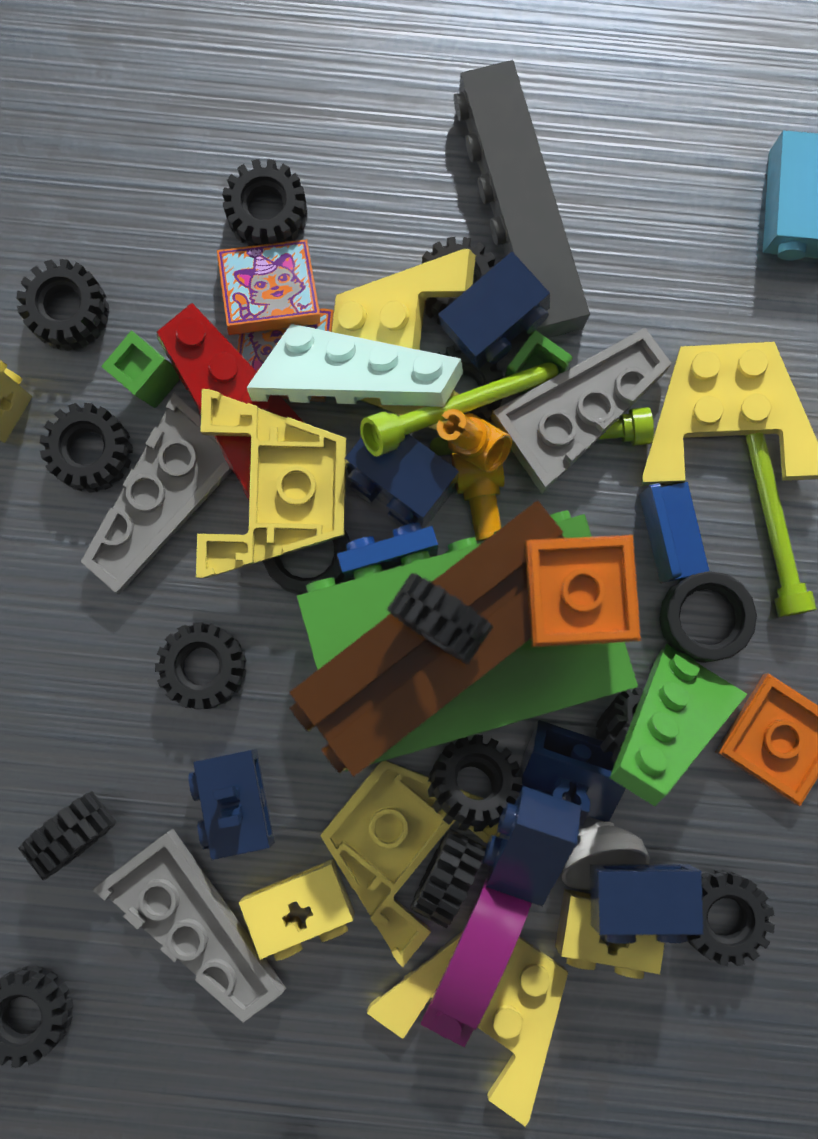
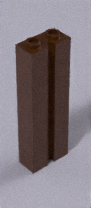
M538 500L432 581L435 586H440L450 595L460 599L463 604L474 609L477 614L483 616L493 626L469 664L456 659L450 653H446L437 645L432 644L426 638L403 624L392 614H389L289 692L296 701V703L289 707L291 712L307 732L314 727L318 728L328 744L321 748V751L339 774L348 769L353 777L531 638L525 542L527 540L564 538L562 535L564 532Z

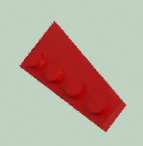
M193 303L189 304L157 331L159 343L185 389L189 391L196 403L200 415L202 389H211L223 396L246 404L250 403L265 411L305 423L279 395H270L268 402L251 401L247 386L257 371ZM214 436L222 449L225 460L236 474L249 500L251 437Z

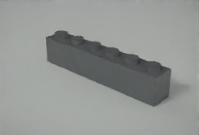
M514 60L462 72L460 74L459 92L453 94L454 107L458 120H466L469 134L465 136L468 156L471 162L478 161L482 174L478 176V188L482 202L484 204L490 203L494 217L490 218V228L496 246L503 245L505 256L513 251L550 292V309L547 310L549 316L536 331L546 338H552L582 330L590 316L589 308Z

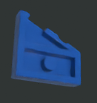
M411 523L394 529L392 531L394 537L375 542L373 536H368L348 542L346 544L347 551L337 553L342 573L345 578L354 577V571L371 565L381 564L383 570L399 567L402 564L400 560L402 557L421 551H429L430 558L438 556V542L433 526L422 529L421 523Z

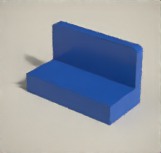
M688 482L661 487L660 483L649 485L639 494L660 584L709 571Z

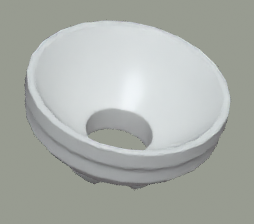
M597 822L587 828L579 829L577 845L561 872V878L564 884L571 888L590 890V865L649 864L650 858L642 839L627 830L615 827L612 822Z

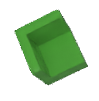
M132 330L101 366L132 394L154 408L162 402L180 380L171 362Z
M535 330L508 365L505 377L546 362L555 363L558 367L559 375L568 370L573 357ZM537 386L519 392L518 394L523 395L528 391L536 388Z

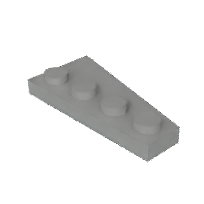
M643 328L497 408L492 412L490 419L495 427L511 436V450L541 494H543L667 372L671 362L647 329Z
M174 392L166 405L167 410L157 428L154 427L146 441V448L134 470L131 469L124 481V488L116 503L107 512L81 560L83 565L117 594H120L233 471L225 460L222 449L215 437L201 433V416Z
M174 829L165 833L92 889L104 901L109 898L125 912L123 917L137 930L142 927L162 945L160 950L174 962L179 960L196 975L195 981L242 1022H245L278 998L286 989L265 958H259L253 940Z

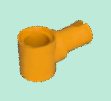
M448 409L443 413L442 416L448 421L445 424L439 420L437 432L442 439L448 441V447L451 451L487 473H492L502 466L512 447L510 435L473 413L464 414L457 409Z
M451 453L452 466L459 471L456 490L458 494H463L464 501H469L476 541L486 540L495 531L502 528L496 496L501 494L500 487L505 485L503 464L496 471L487 473L458 454Z

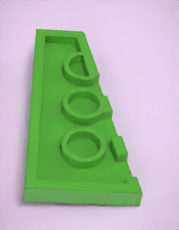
M666 644L656 656L610 779L651 805L656 806L742 702L747 693L703 667L689 655L680 653Z

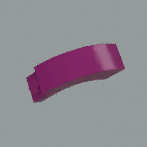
M487 878L420 1025L464 1048L474 1029L476 1030L494 995L532 905L530 902L487 888Z

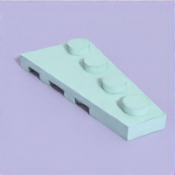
M291 324L247 386L251 401L268 402L270 395H288L290 402L309 403L311 396L335 397L337 404H356L358 400L364 398H380L382 405L444 407L462 376L463 369L460 358Z

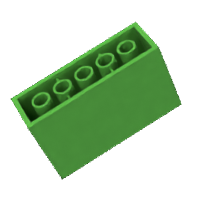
M569 510L550 515L564 532L562 534L564 538L592 537L585 514L571 517ZM471 537L447 545L448 551L445 554L431 558L429 551L407 555L400 559L402 564L399 567L383 571L381 564L358 569L353 572L354 580L340 584L335 583L334 578H326L307 584L306 589L308 593L297 595L317 670L390 614L387 611L388 606L411 573L418 574L432 582L480 544H477L476 538ZM530 638L371 764L636 688L638 684L625 643L532 647Z

